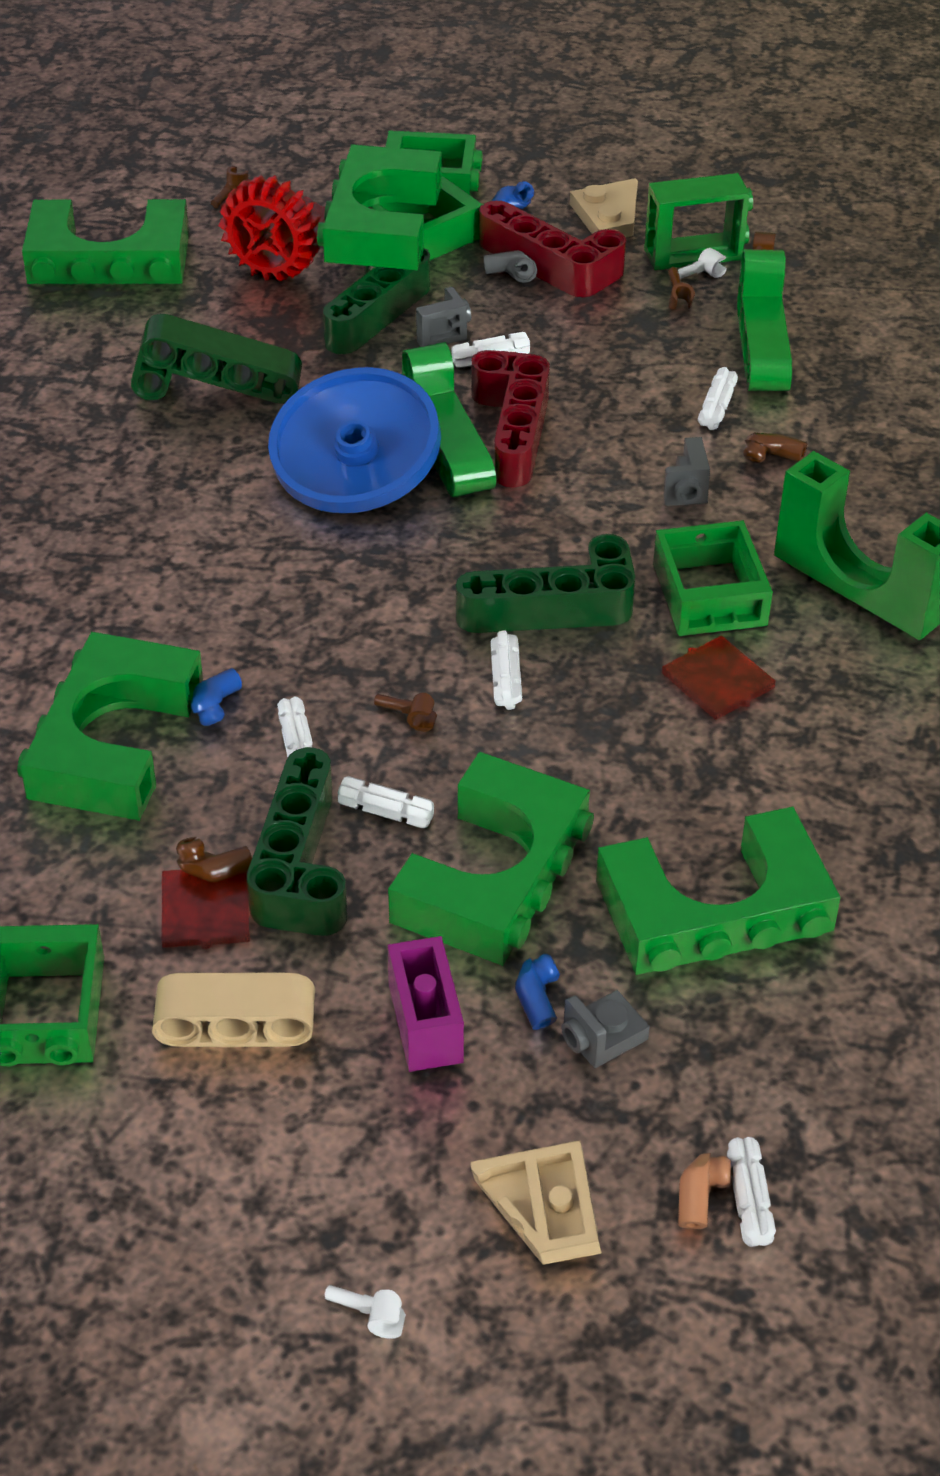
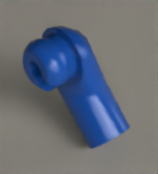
M521 181L516 186L501 188L491 201H504L519 209H524L531 203V199L534 197V188L530 183Z
M233 668L210 677L195 687L191 708L193 713L198 714L200 724L203 726H209L223 720L225 712L219 703L222 702V698L242 688L241 678Z
M542 954L535 960H532L530 957L524 961L515 983L518 999L533 1030L548 1027L557 1020V1016L545 992V985L557 981L560 973L552 956L549 954Z

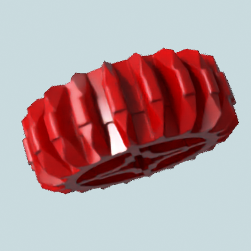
M260 175L252 180L242 181L237 186V189L234 188L227 195L226 202L220 210L223 217L220 219L218 226L225 230L221 241L231 245L228 255L236 254L240 258L238 267L247 264L251 268V276L261 271L265 281L275 276L280 282L287 279L288 276L291 278L298 276L304 268L307 269L312 264L313 258L321 247L317 244L318 227H316L321 216L311 214L310 211L313 209L314 202L305 203L303 201V190L292 191L290 181L283 182L280 185L276 175L269 177L267 180ZM274 223V227L270 230L271 233L267 234L271 224Z

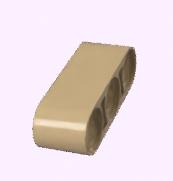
M297 973L169 974L162 977L157 985L152 1033L159 1042L175 1047L299 1046L306 1043L312 1037L315 986L308 977Z

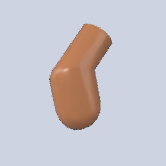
M711 1153L701 1154L683 1171L679 1182V1227L703 1229L708 1226V1193L711 1191V1186L727 1188L731 1184L732 1169L731 1160L728 1157H711Z

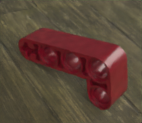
M489 201L480 207L479 244L483 249L492 254L518 250L523 252L535 262L537 278L569 295L582 298L590 297L620 279L624 274L626 237L620 231L613 229L599 230L581 241L507 202Z
M485 350L475 354L471 361V397L481 405L502 407L494 440L496 481L505 487L518 488L529 483L533 475L549 399L550 364L546 358L536 354Z

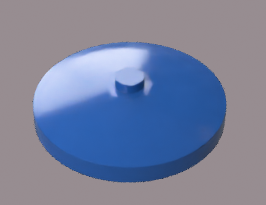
M370 367L351 368L336 371L315 379L292 395L282 406L273 421L269 434L268 448L275 474L280 484L293 498L321 511L357 513L373 510L398 500L414 489L425 478L434 465L439 453L441 428L433 401L428 393L415 381L387 369Z

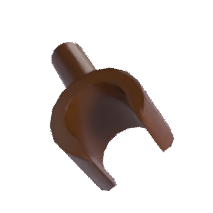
M236 166L228 167L226 185L211 201V205L214 208H218L234 188L237 189V186L242 181L248 180L249 170L237 173Z
M755 232L752 249L774 250L776 233Z
M676 267L670 268L668 272L673 286L669 299L670 309L676 310L678 299H684L688 303V309L692 308L695 296L694 288L687 283L681 282Z
M419 693L415 695L413 700H402L377 694L374 698L376 706L408 714L407 722L413 729L421 732L433 729L437 714L433 711L434 700L429 694Z

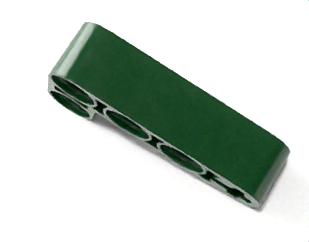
M424 248L418 270L364 266V276L330 301L323 309L326 349L335 354L353 353L430 291L429 251Z
M160 313L150 317L145 325L131 378V387L133 392L140 398L158 400L165 396L168 391L172 374H177L270 402L284 404L299 390L302 362L295 352Z
M602 534L592 538L589 542L587 565L467 572L456 581L457 625L467 632L488 633L502 630L524 631L623 624L632 617L635 572L629 545L620 536Z
M305 747L294 751L285 762L247 872L250 914L252 919L260 926L317 936H328L340 931L347 922L346 880L343 874L335 868L312 864L333 796L331 760L327 753L314 747Z

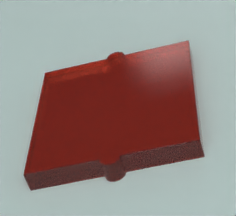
M722 635L698 648H688L687 654L662 667V674L715 720L741 706L749 707L751 700L775 688L776 683L771 676Z
M182 870L162 871V948L201 945L203 949H208L211 947V944L250 942L247 873L218 882H209L184 873Z

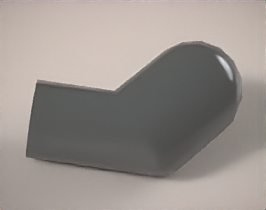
M519 250L484 255L486 274L506 272L515 280L523 283L532 281L537 274L535 262Z

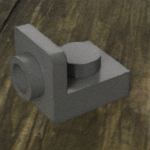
M453 286L444 289V301L416 308L417 343L420 347L442 342L450 344L467 340V323L471 321L470 306L466 299L460 297Z
M702 437L685 438L684 455L677 456L676 466L665 469L664 502L666 506L708 503L710 466Z
M616 990L588 1006H585L576 995L566 999L564 1023L561 1029L563 1037L571 1050L575 1053L581 1052L594 1068H597L647 1041L650 1026L624 996Z

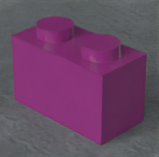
M442 936L387 944L389 989L409 1072L464 1063V1021Z

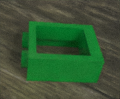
M388 131L385 147L442 152V176L470 196L472 192H479L483 151L476 149V135Z
M739 173L649 183L644 250L654 270L689 266L697 262L701 253L707 248L715 249L726 257L725 260L719 263L741 260L744 244H748L750 237L747 215L748 211L753 209V194L751 189L745 186ZM726 201L723 232L672 238L674 207Z
M443 176L436 206L388 202L368 207L379 211L426 214L429 212L435 216L436 219L424 223V248L430 253V261L479 240L480 207L483 204Z
M744 520L656 530L653 566L678 636L768 626L773 591ZM704 534L701 538H696L697 535ZM732 563L739 583L684 589L677 569Z
M99 924L0 926V1066L9 1067L17 1064L40 1063L70 1065L72 1063L94 1062L105 959ZM83 975L78 1022L2 1024L9 977Z

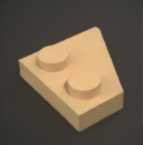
M633 178L604 185H589L584 189L570 191V205L592 234L603 229H613L620 231L625 237L633 236L638 180Z
M580 1140L471 1162L475 1182L543 1265L601 1254Z

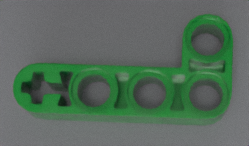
M743 249L737 295V315L748 391H790L792 357L782 299L785 279L784 250Z
M446 342L403 350L402 375L419 384L428 393L436 408L441 428V444L434 467L451 497H457L494 489L496 486V473L491 455L454 392V365Z

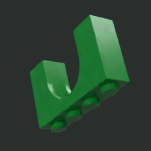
M351 144L347 158L340 161L339 180L334 179L332 201L327 200L325 205V222H319L317 244L318 246H324V262L418 270L424 250V214L379 211L368 207L388 202L436 206L442 186V152Z
M72 199L33 200L22 248L27 284H183L189 238L186 199H148L143 226L129 237L109 242L88 241L76 236Z
M812 451L785 471L774 556L916 639H923L940 624V519L927 512L898 534L892 567L876 563L857 547L846 527L844 507L850 470Z
M91 631L83 648L75 652L71 671L65 682L60 681L57 685L54 702L47 715L43 714L40 717L36 728V736L29 749H23L20 754L17 772L18 776L23 778L26 798L28 800L140 821L156 788L152 751L101 742L88 737L82 732L97 717L118 709H145L189 718L192 711L191 704L194 689L203 681L200 651Z
M479 751L458 783V819L513 839L527 852L526 857L512 868L498 873L472 874L412 853L388 888L389 923L428 938L442 936L443 943L503 966L513 948L521 949L530 931L531 918L535 911L543 912L552 893V883L556 876L563 877L567 873L573 858L575 844L578 840L584 842L591 831L594 813L589 812L590 790Z
M793 806L745 816L740 851L759 890L752 896L736 903L722 905L707 904L695 901L681 894L667 880L648 837L598 847L596 883L635 975L653 971L663 972L675 966L702 960H717L733 953L751 949H766L778 943L805 937L815 938L824 933L834 931L841 897Z

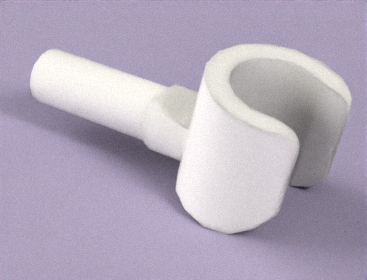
M707 248L701 253L697 262L678 269L680 279L703 271L714 278H719L726 272V267L719 262L725 260L726 257L715 249Z
M333 1285L327 1287L325 1291L326 1300L370 1314L368 1329L373 1334L388 1339L401 1336L406 1314L401 1308L402 1302L400 1297L394 1291L389 1289L380 1290L372 1297Z

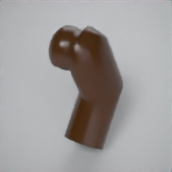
M755 432L746 438L745 443L747 445L743 450V455L747 460L755 463L763 462L766 453L799 462L805 456L807 442L782 434Z
M198 837L183 839L176 846L177 854L180 857L177 860V864L184 873L209 882H218L247 873L252 861V856L247 846L218 855L205 852L204 843Z

